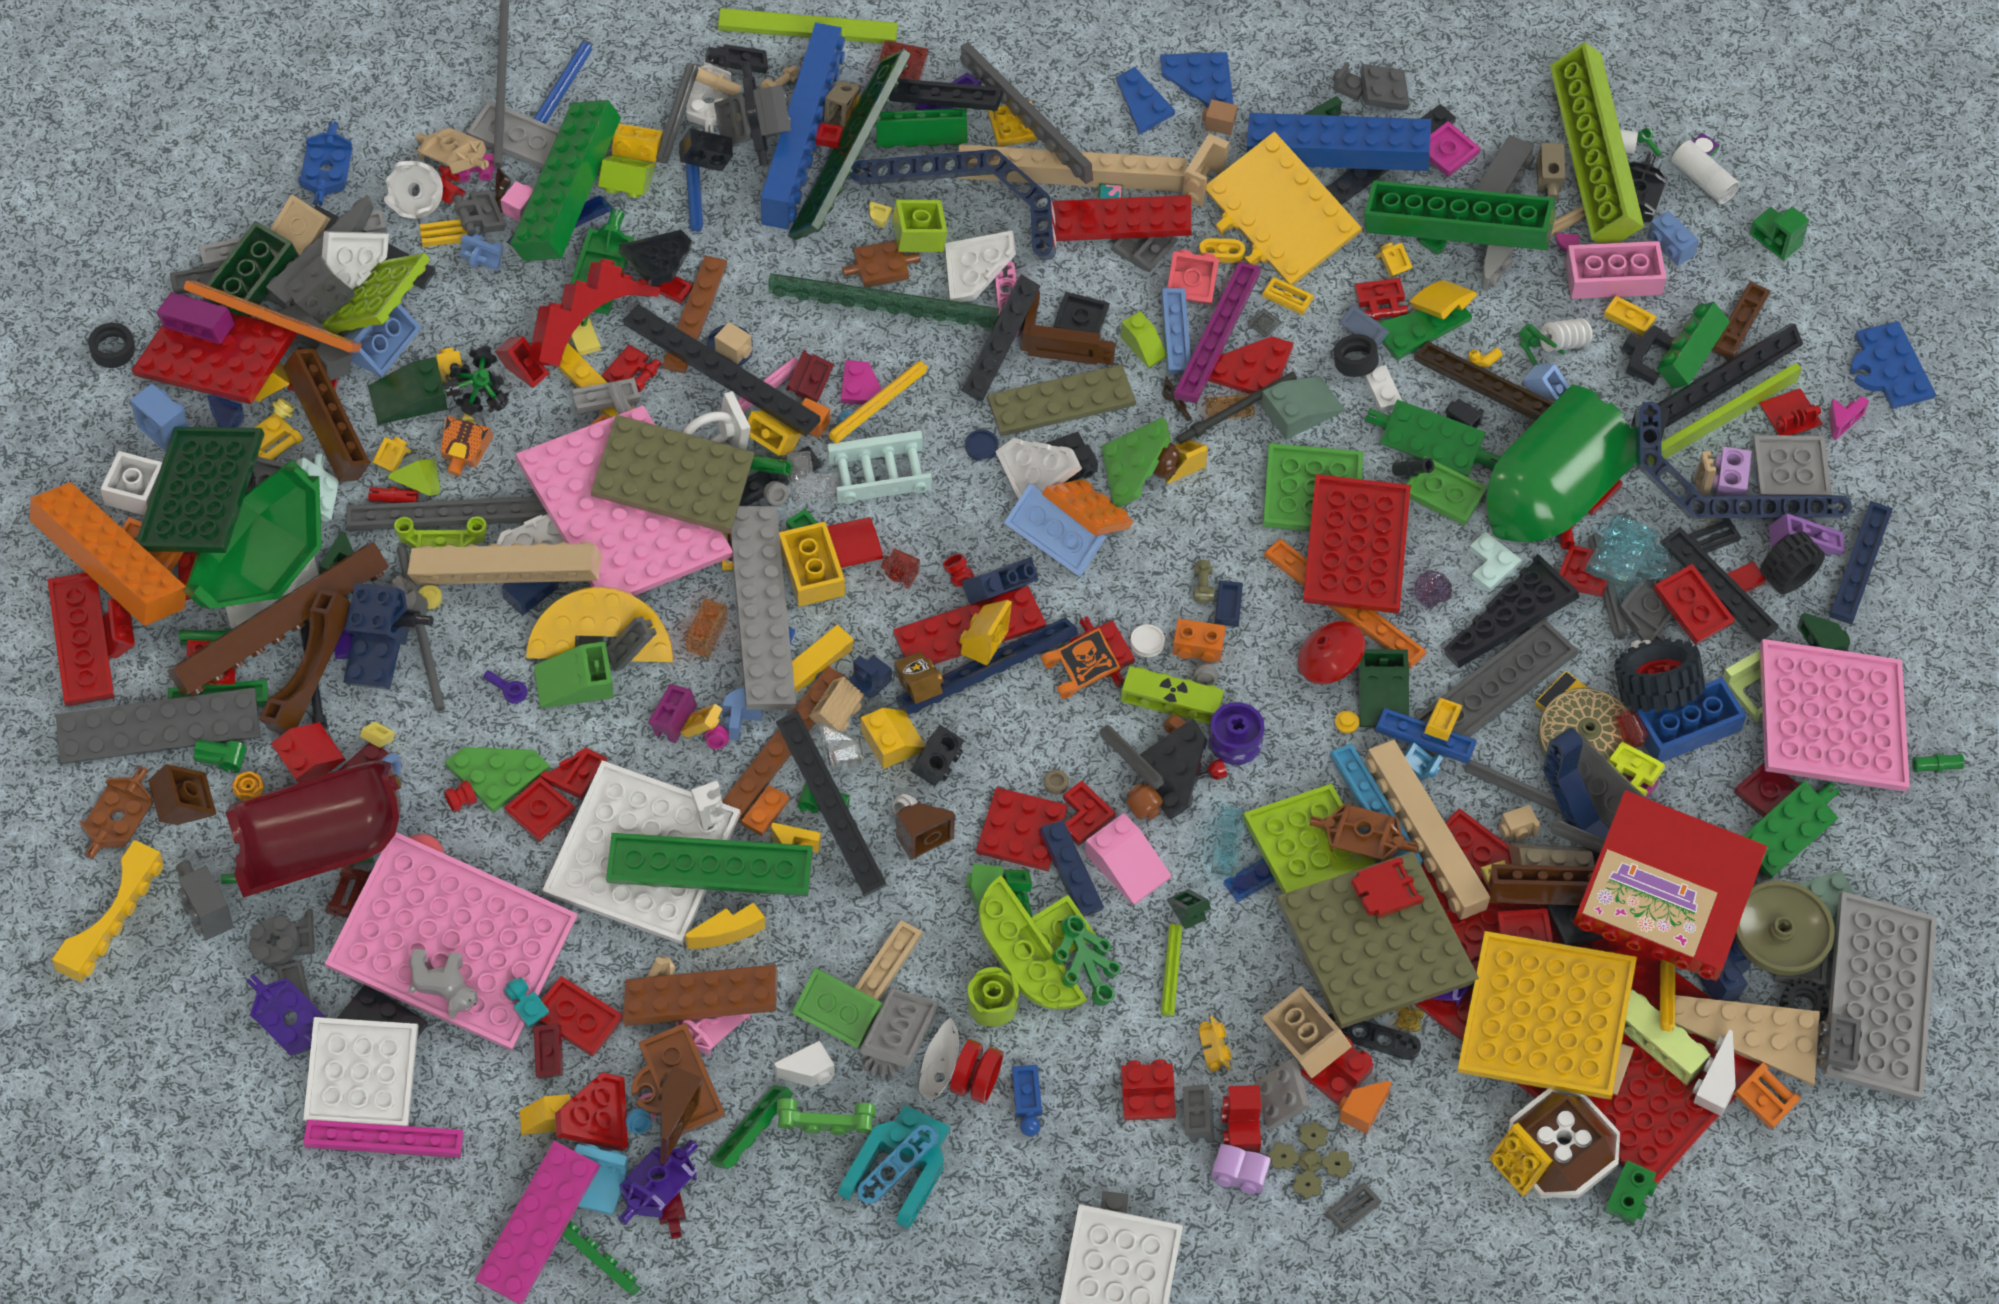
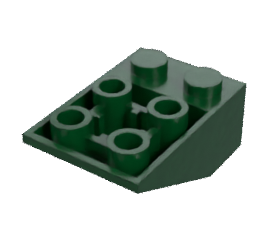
M1365 649L1363 657L1356 667L1360 727H1376L1384 708L1409 716L1408 649Z

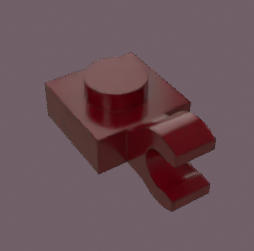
M680 1192L663 1209V1217L658 1218L660 1225L668 1223L672 1240L682 1238L679 1221L686 1219Z

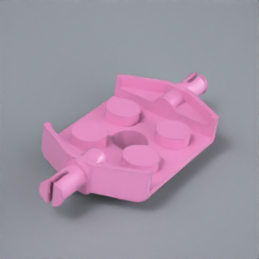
M750 1014L716 1017L715 1019L674 1021L675 1027L686 1023L698 1052L710 1055L711 1049L746 1018L748 1021L750 1020Z

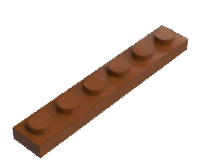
M707 255L703 259L677 326L679 330L697 341L727 267V260ZM667 352L663 362V369L686 374L689 366L669 352Z

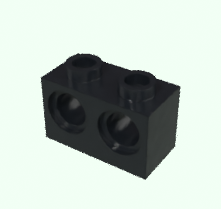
M690 128L679 143L680 162L723 171L733 157L732 138Z
M939 724L910 771L934 786L940 780L945 782L952 771L949 768L951 762L956 763L964 751L960 747L965 740ZM941 744L946 745L949 751L943 749ZM930 763L935 764L938 770L933 769Z

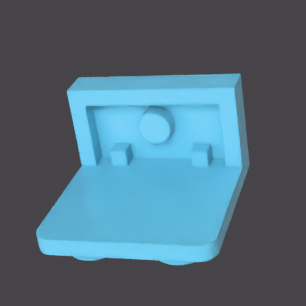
M577 1144L575 1152L600 1165L597 1174L578 1207L609 1215L614 1214L621 1195L619 1185L627 1177L629 1170L628 1156L616 1150H601L591 1144Z

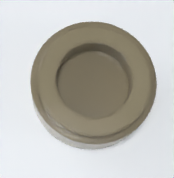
M1052 770L1046 774L1044 787L1049 793L1059 795L1068 789L1069 778L1065 772Z

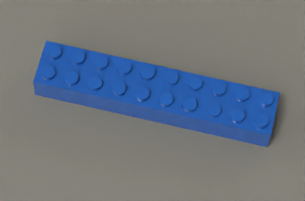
M815 22L788 108V115L791 119V131L780 134L762 191V225L788 230L790 222H795L797 215L795 206L801 203V186H806L808 179L806 170L812 167L813 155L811 154L812 151H817L816 136L820 124L824 123L822 118L825 116V97L834 88L833 82H838L840 75L838 66L839 64L843 65L845 59V52L843 51L845 37H842V27Z

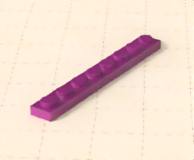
M1242 262L1238 263L1174 391L1175 399L1197 404L1261 274L1260 266Z

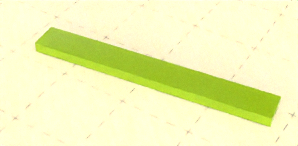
M720 8L718 30L811 38L816 22L842 27V37H845V41L896 45L898 23Z
M1798 363L1792 364L1661 441L1662 456L1665 459L1758 405L1759 402L1765 401L1797 382L1802 368ZM1649 455L1648 461L1653 465L1654 458Z

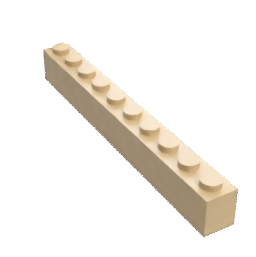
M959 145V152L996 149L1035 183L1100 187V183L1123 185V188L1183 192L1184 174L1187 169V158L1081 152L1092 163L1093 181L1085 184L1079 177L1076 178L1072 170L1067 165L1061 163L1059 157L1054 152L1051 153L1049 150ZM1000 157L992 158L990 166H997L1000 162ZM971 159L968 162V168H974L977 165V159ZM1015 171L1007 175L1008 182L1029 183ZM994 174L958 177V179L1000 181Z

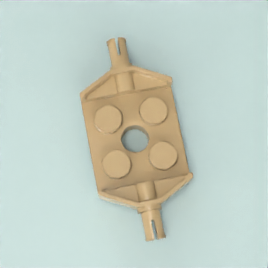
M443 128L428 136L421 132L416 135V141L421 143L418 148L421 161L424 156L448 165L452 174L476 166L485 170L489 166V162L482 159L486 153L484 141L453 128Z

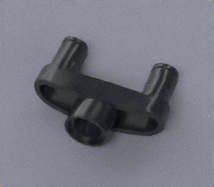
M1653 325L1642 337L1631 332L1621 351L1632 356L1625 373L1632 377L1636 376L1654 386L1660 373L1643 364V357L1648 353L1651 346H1655V344L1669 350L1674 338L1664 333L1663 329L1656 325Z

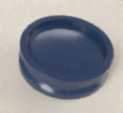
M988 430L973 431L967 436L965 441L966 453L976 461H988L996 455L998 439L995 434Z

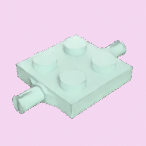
M316 454L314 463L303 457L297 460V464L309 476H319L321 520L324 522L332 520L339 484L338 479L324 470L325 456L323 454Z

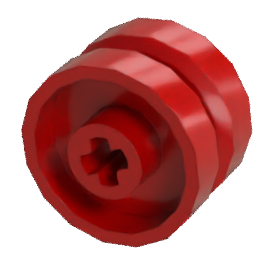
M968 1039L957 1060L950 1083V1092L963 1097L971 1089V1099L985 1105L998 1079L1004 1052L990 1047L983 1054V1045Z

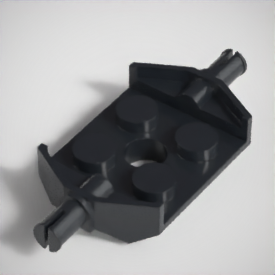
M1651 153L1647 154L1643 163L1634 161L1629 163L1634 187L1640 186L1644 189L1641 192L1636 191L1643 222H1651L1653 220L1667 181L1663 171L1654 167L1653 164L1656 156L1653 154L1651 157Z

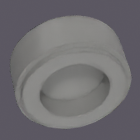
M779 481L770 482L764 489L765 500L773 506H780L785 503L789 495L787 486Z

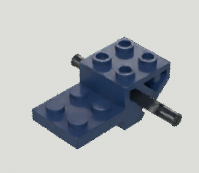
M355 583L344 629L354 635L343 683L390 690L400 645H406L409 627L415 628L418 624L432 626L434 623L433 616L421 615V612L416 610H408L405 591L398 587Z

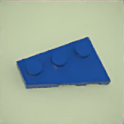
M1135 67L1117 76L1116 82L1124 101L1127 103L1131 118L1135 122L1139 135L1175 115V109Z

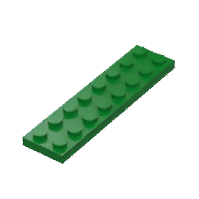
M611 833L606 882L613 884L808 896L813 846Z

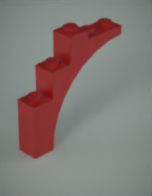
M601 259L600 262H591L587 282L575 280L574 284H565L561 304L549 302L548 306H539L528 361L545 366L559 367L565 347L573 332L583 319L596 308L610 300L627 295L658 297L660 288L650 286L643 279H639L638 282L633 281L632 276L621 274L622 267L615 266L612 260Z

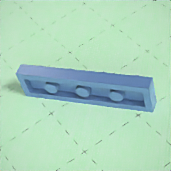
M1162 288L1161 302L1167 374H1183L1191 359L1185 288Z

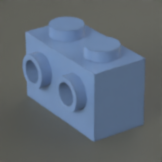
M1669 210L1651 221L1648 238L1653 242L1660 241L1661 250L1677 266L1695 256L1699 239Z

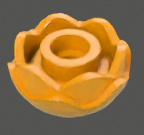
M248 771L239 774L235 778V781L232 783V789L239 799L246 800L261 795L264 783L259 774Z

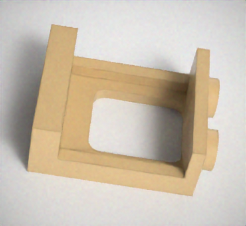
M1210 133L1184 174L1182 195H1191L1192 205L1201 207L1205 204L1206 176L1209 171L1221 174L1227 169L1229 141Z

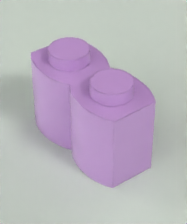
M1221 1144L1212 1170L1211 1179L1222 1187L1237 1186L1246 1194L1262 1193L1270 1168L1271 1158L1256 1152L1244 1151L1235 1146Z

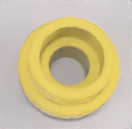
M279 397L277 401L272 403L275 407L273 411L278 416L285 419L286 416L292 418L294 415L292 412L295 407L285 399Z

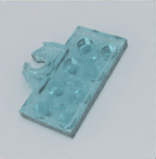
M1615 514L1589 559L1584 572L1612 582L1619 587L1630 589L1636 577L1657 579L1664 576L1669 565L1668 550L1662 546L1654 545L1659 531Z

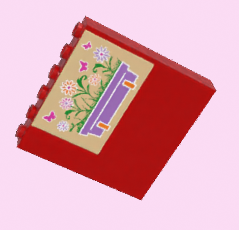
M1625 790L1573 924L1584 931L1599 934L1609 941H1617L1632 950L1647 953L1654 959L1672 963L1679 969L1695 972L1704 979L1717 981L1727 959L1767 846Z

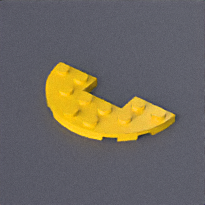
M596 586L572 591L553 602L542 613L531 632L526 658L550 659L576 647V636L618 637L634 618L642 616L644 620H651L653 626L649 629L655 628L657 634L631 661L673 662V648L669 633L660 620L659 615L646 602L644 603L631 593L621 589Z

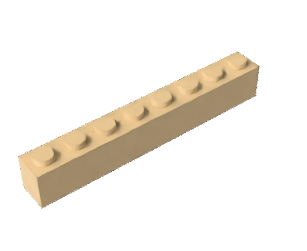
M560 542L557 545H547L544 543L523 545L514 543L511 546H501L498 544L477 546L470 544L466 547L445 545L435 548L421 546V548H411L407 575L415 584L420 585L598 581L602 553L591 542H581L580 544Z
M1391 740L1368 749L1364 764L1370 774L1373 775L1381 792L1384 793L1406 833H1409L1412 842L1419 843L1417 851L1424 860L1426 870L1434 876L1438 890L1444 893L1448 899L1451 911L1456 913L1460 920L1485 911L1491 897L1396 741Z

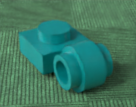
M522 977L518 979L513 978L503 988L506 996L511 1001L515 999L519 1001L513 1006V1009L527 1028H530L549 1014L550 1011L535 992L526 996V991L529 990V987Z

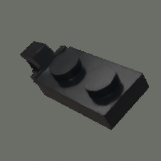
M724 44L723 47H708L705 53L706 63L742 70L741 63L750 62L752 72L766 74L768 70L767 53L765 50Z

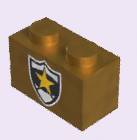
M922 652L894 662L899 681L915 704L943 693L940 685L943 683V678L938 669L935 670L931 659H926Z

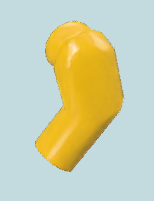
M1496 347L1487 355H1481L1478 350H1471L1468 353V361L1480 367L1488 368L1499 360L1503 353Z

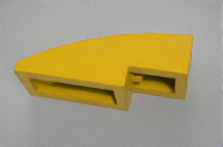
M754 902L734 915L726 908L685 934V945L688 949H699L737 942L765 929V916Z

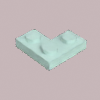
M1484 532L1469 548L1471 552L1485 562L1472 574L1471 579L1488 592H1491L1521 565L1522 560L1487 532Z

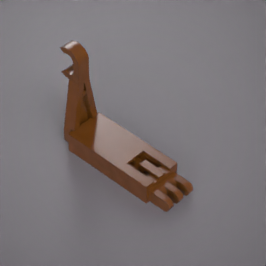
M1038 291L1027 312L1021 351H1028V356L1097 365V363L1110 365L1114 363L1116 344L1111 341L1100 340L1101 334L1035 325L1040 302V291Z

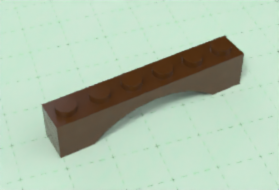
M319 590L310 609L309 638L302 661L290 681L278 693L269 697L259 720L274 732L284 734L289 729L299 726L344 630L350 602L338 592Z

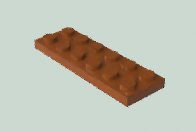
M774 964L626 979L623 1010L624 1025L632 1026L776 1011L777 966Z

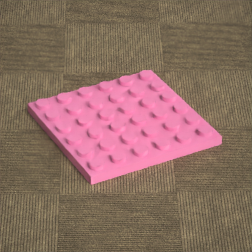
M1762 639L1760 642L1765 771L1906 792L1910 787L1902 660Z

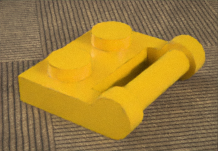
M276 413L254 427L262 428L265 433L257 457L273 460L293 444L297 445L303 441L301 434ZM285 435L288 436L268 452H263Z

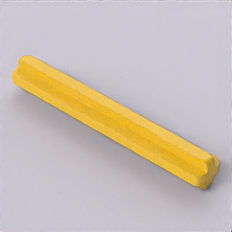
M1662 960L1660 963V1029L1672 1032L1675 1026V965Z

